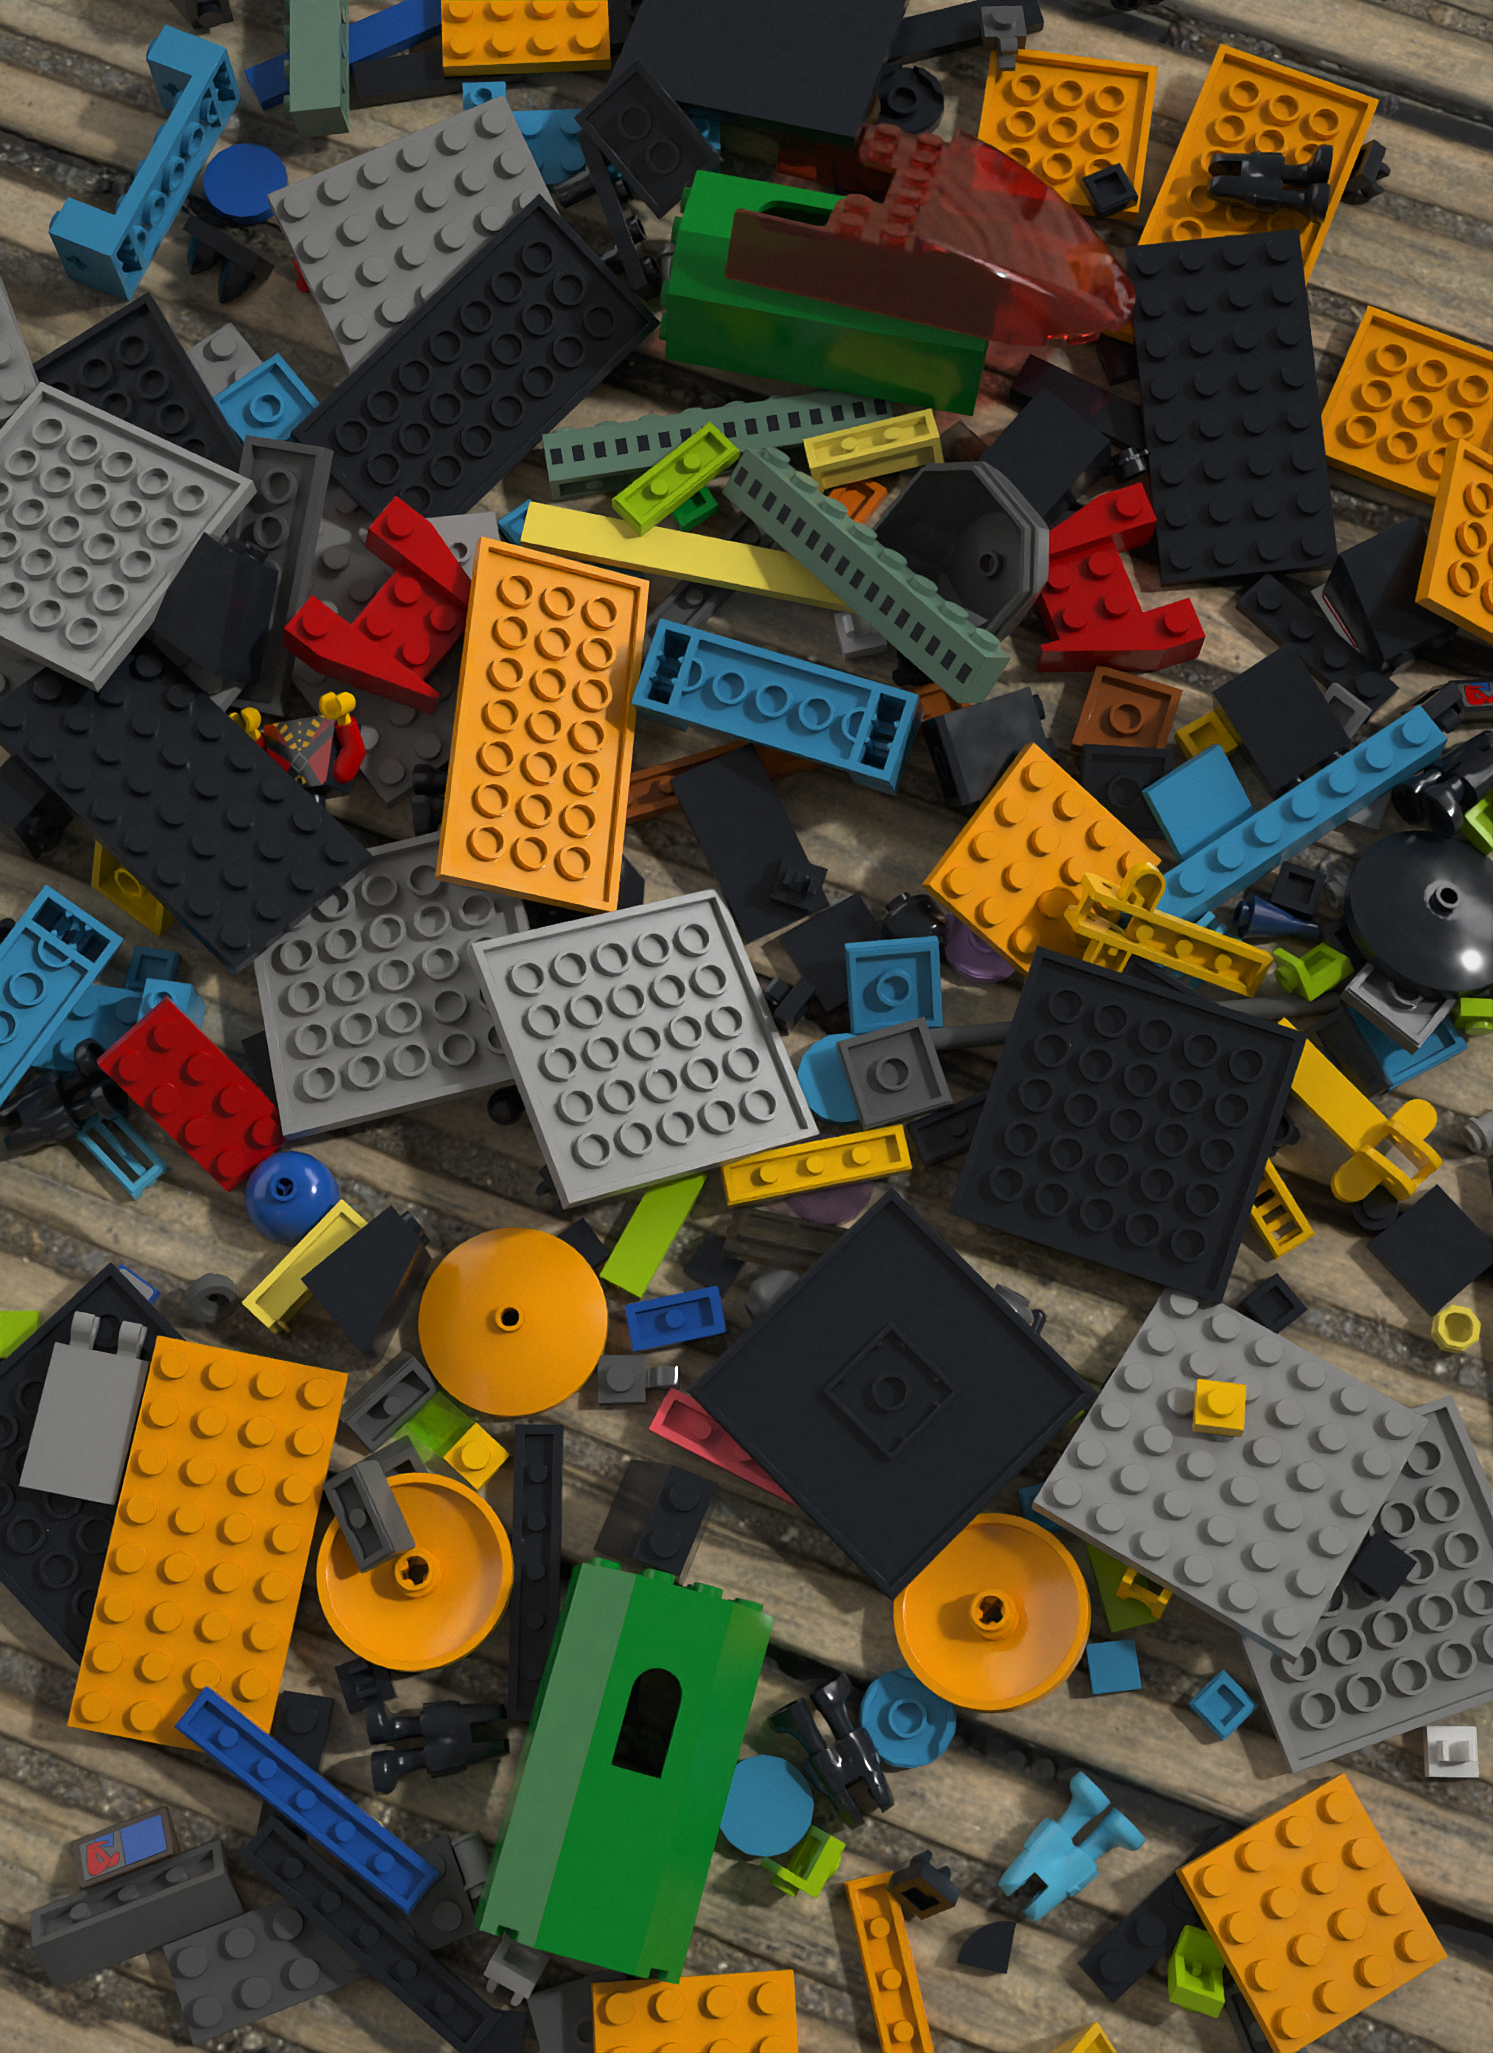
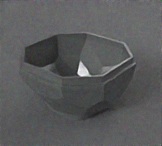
M986 462L927 463L925 467L918 471L872 528L877 534L876 541L883 547L901 554L907 560L906 567L914 574L931 580L938 588L937 594L945 601L953 602L962 607L969 615L968 621L976 628L984 629L993 634L1000 643L1020 624L1049 578V529L1045 521L1013 483L999 470ZM993 557V559H994V567H993V569L991 570V568H990V561H991V558Z

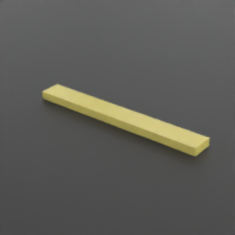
M529 502L520 540L521 547L857 614L788 552L654 526L641 537L625 520Z

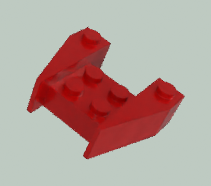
M1141 482L1099 495L1049 531V578L1035 602L1051 642L1040 646L1036 663L1038 672H1095L1097 664L1122 672L1159 671L1198 658L1206 636L1190 597L1143 612L1119 556V553L1150 544L1156 526V516Z
M395 496L368 528L365 548L395 570L394 574L352 624L311 595L284 627L282 646L321 675L433 715L437 709L441 694L428 685L427 682L465 636L471 580L433 524Z

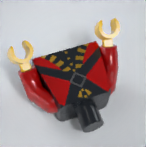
M329 692L319 699V709L322 715L264 725V732L261 733L257 729L261 724V715L257 709L247 707L241 710V715L246 725L238 713L234 712L228 715L325 810L326 799L348 796L351 793L354 778L366 756V748L361 736V724L356 721V718L349 715L356 705V700L352 694L343 692L336 696L334 692Z

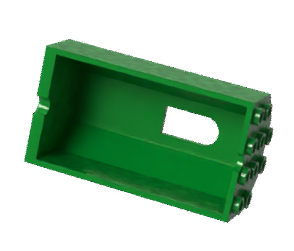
M697 170L692 188L685 186L680 206V213L683 216H675L672 226L671 243L676 244L671 258L670 281H664L660 298V307L667 308V313L662 315L659 329V339L666 341L665 359L967 416L974 415L987 349L1000 297L1011 233L1009 226Z
M592 1557V1559L587 1560V1563L574 1566L473 1923L479 1930L502 1937L505 1931L506 1935L510 1936V1939L535 1949L643 1978H648L651 1971L658 1973V1980L679 1985L775 1617L762 1613L764 1607L762 1604L741 1598H735V1600L722 1599L724 1590L711 1585L694 1582V1585L688 1584L687 1587L673 1585L675 1576L650 1568L633 1574L620 1571L621 1564ZM653 1668L663 1669L671 1673L678 1681L681 1689V1700L660 1778L611 1765L632 1686L641 1673Z

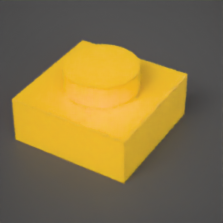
M1214 710L1176 731L1174 735V740L1188 760L1212 744L1221 745L1227 757L1235 753L1238 744Z
M1197 1379L1194 1387L1192 1431L1241 1437L1244 1432L1246 1385Z
M477 1423L443 1457L478 1492L512 1458Z

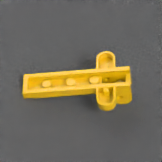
M1148 862L1132 866L1126 873L1120 886L1098 875L1084 873L1080 881L1083 889L1080 903L1078 906L1068 905L1063 914L1076 933L1092 939L1082 960L1122 973L1131 954H1135L1253 998L1274 961L1269 952L1157 910L1156 907L1166 889V880L1158 868ZM1096 901L1133 915L1125 931L1114 923L1090 912L1094 902Z
M1285 1017L1277 1023L1297 1030ZM1306 1039L1290 1093L1352 1154L1332 1175L1330 1185L1334 1196L1342 1202L1354 1203L1364 1199L1381 1183L1399 1202L1410 1198L1417 1191V1187L1443 1165V1161L1437 1152L1423 1141L1432 1132L1437 1123V1113L1434 1107L1425 1100L1413 1099L1399 1107L1387 1119ZM1385 1137L1419 1170L1411 1179L1374 1149Z

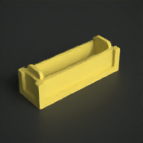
M931 408L803 439L809 470L812 478L818 482L819 486L817 489L821 493H824V491L831 487L926 465L927 463H944L940 436Z
M341 1199L243 1300L242 1304L276 1336L282 1330L288 1333L291 1329L286 1324L314 1296L302 1282L301 1278L366 1226L368 1222Z

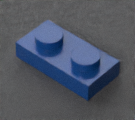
M718 1286L624 1305L634 1353L728 1334Z

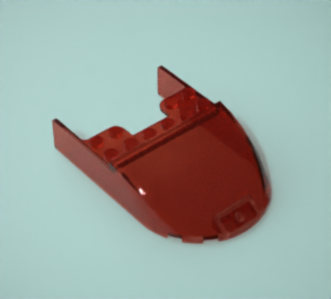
M864 123L855 148L781 134L776 165L778 173L832 186H838V183L844 184L845 189L884 197V203L872 202L865 195L849 194L846 198L839 200L835 204L825 226L810 225L742 208L736 210L733 218L725 276L728 279L987 340L1023 346L1044 347L1046 339L1066 338L1065 342L1069 346L1085 344L1099 340L1100 332L1109 329L1113 332L1120 330L1130 319L1135 305V288L1128 278L1126 271L1106 243L1082 215L1054 188L1026 166L991 144L956 128L950 143L943 141L940 136L931 133L915 135L902 132L899 127L892 124L882 123L876 126Z

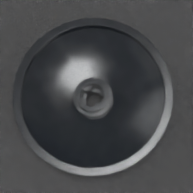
M1427 830L1395 833L1372 845L1352 869L1344 891L1346 922L1355 944L1367 961L1396 985L1410 992L1430 998L1447 1000L1468 998L1493 987V861L1483 852L1456 837L1446 839L1434 831Z

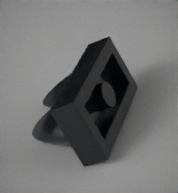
M190 214L183 227V230L192 235L187 250L190 274L196 275L209 270L216 265L223 255L225 256L218 279V297L221 304L239 297L250 287L257 276L268 280L275 267L269 261Z

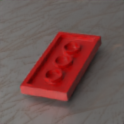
M168 996L160 1001L96 1060L98 1066L228 1193L252 1173L261 1161L268 1158L287 1140L283 1136L278 1106Z

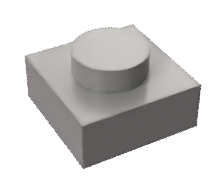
M1332 683L1323 696L1351 739L1372 710L1338 683Z

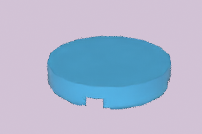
M848 1033L828 1035L813 1043L803 1055L797 1073V1079L813 1115L823 1122L837 1126L860 1123L835 1048L836 1042L856 1037Z
M900 1668L884 1673L869 1686L860 1703L858 1724L859 1727H866L876 1749H878L880 1760L893 1767L913 1769L932 1763L947 1750L955 1734L957 1713L954 1705L946 1702L929 1690L910 1668Z
M764 1754L746 1758L735 1767L720 1829L732 1845L746 1854L761 1857L783 1854L801 1842L811 1825L814 1801L810 1784L799 1768L783 1758Z

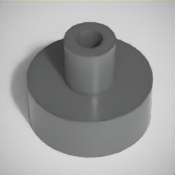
M207 1273L197 1279L189 1288L188 1299L191 1311L200 1321L207 1323L223 1321L229 1318L238 1307L235 1285L227 1276Z

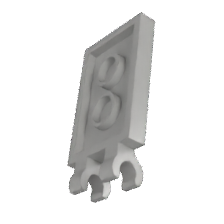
M75 1311L71 1326L70 1345L57 1342L54 1345L19 1486L118 1506L151 1365L149 1361L139 1360L147 1327H143L142 1324L123 1321L118 1337L117 1355L95 1351L92 1349L98 1332L100 1318L95 1317L96 1315Z

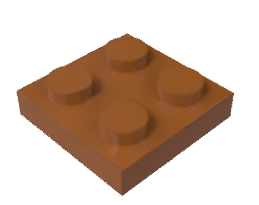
M1097 664L1070 750L1081 753L1082 743L1165 748L1183 690Z

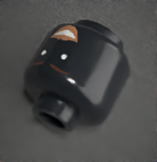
M904 892L887 904L886 909L889 913L882 922V930L888 940L937 936L939 952L947 945L948 940L946 936L949 932L950 924L931 896L926 894L911 896L908 892Z

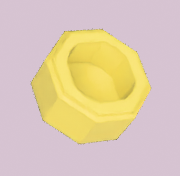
M1451 1305L1433 1317L1430 1335L1441 1350L1460 1354L1478 1342L1481 1323L1470 1308Z

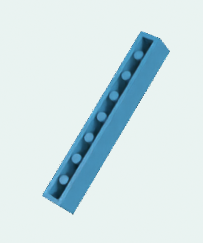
M1418 705L1164 874L1166 889L1156 909L1195 923L1208 911H1213L1279 867L1283 861H1288L1346 822L1349 818L1394 790L1401 782L1415 776L1424 768L1437 761L1448 739L1424 709ZM1121 911L1119 921L1126 929L1133 915Z

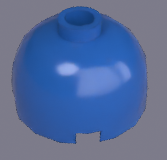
M293 1150L275 1153L261 1161L249 1176L245 1189L247 1214L257 1231L273 1243L289 1247L297 1246L341 1200L339 1185L329 1168L314 1156Z

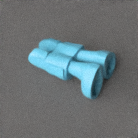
M1081 1771L1071 1779L1070 1791L1072 1799L1063 1816L1058 1822L1053 1819L1049 1820L1046 1817L1032 1834L1028 1836L1023 1845L1024 1849L1005 1871L998 1883V1886L1007 1897L1024 1885L1034 1872L1047 1884L1033 1896L1032 1900L1022 1910V1913L1033 1923L1047 1915L1068 1896L1073 1897L1082 1892V1889L1099 1875L1097 1871L1098 1866L1095 1864V1861L1107 1851L1117 1847L1136 1851L1147 1841L1139 1830L1118 1809L1113 1807L1097 1828L1079 1846L1073 1845L1072 1838L1092 1818L1098 1816L1111 1803L1103 1792Z

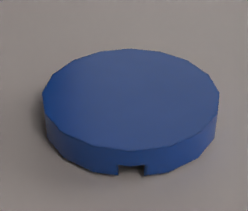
M252 143L232 145L218 152L208 163L203 177L204 192L213 211L220 217L223 215L225 218L232 219L233 223L240 225L261 223L274 216L267 201V194L289 185L286 168L279 156L265 146Z

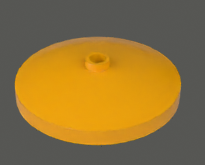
M520 1227L501 1228L481 1233L452 1250L441 1261L430 1277L423 1292L418 1316V1332L422 1352L428 1367L441 1386L469 1408L483 1414L502 1418H523L542 1414L560 1406L577 1394L598 1367L599 1358L605 1350L609 1328L608 1308L604 1291L596 1274L584 1257L565 1241L551 1234ZM508 1311L513 1314L519 1313V1320L513 1326L504 1325L503 1315Z
M431 1473L394 1475L386 1479L416 1546L410 1551L368 1572L361 1573L335 1516L324 1535L318 1555L316 1572L317 1590L328 1623L335 1634L353 1652L371 1663L390 1670L401 1672L432 1671L449 1666L467 1657L480 1647L496 1629L505 1613L512 1592L514 1578L513 1554L507 1533L494 1510L481 1496L466 1485L454 1479ZM419 1566L425 1567L428 1573L423 1575V1582L415 1584L411 1580L412 1571Z
M1001 1513L978 1514L894 1599L893 1620L897 1642L904 1659L916 1677L929 1690L946 1702L965 1710L979 1713H1006L1024 1709L1038 1703L1052 1694L1068 1679L1081 1659L1087 1644L1091 1623V1605L1086 1581L1079 1566L1067 1548L1053 1534L1038 1524L1022 1517ZM1000 1610L1003 1615L1001 1621L998 1623L991 1621L989 1623V1615L993 1611Z

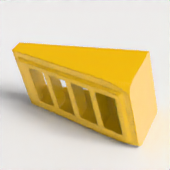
M1268 1158L1256 1197L1268 1189H1271L1274 1195L1256 1207L1253 1204L1248 1222L1273 1258L1277 1260L1316 1234ZM1282 1205L1285 1211L1265 1223L1262 1217ZM1292 1220L1296 1228L1276 1240L1272 1233Z

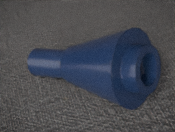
M1249 894L1245 901H1239L1234 911L1233 926L1238 928L1240 938L1287 937L1291 935L1315 941L1320 932L1319 923L1294 918L1290 913L1253 894Z

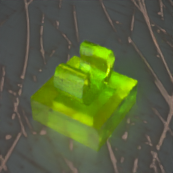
M438 1391L408 1424L407 1428L444 1460L443 1457L475 1423Z

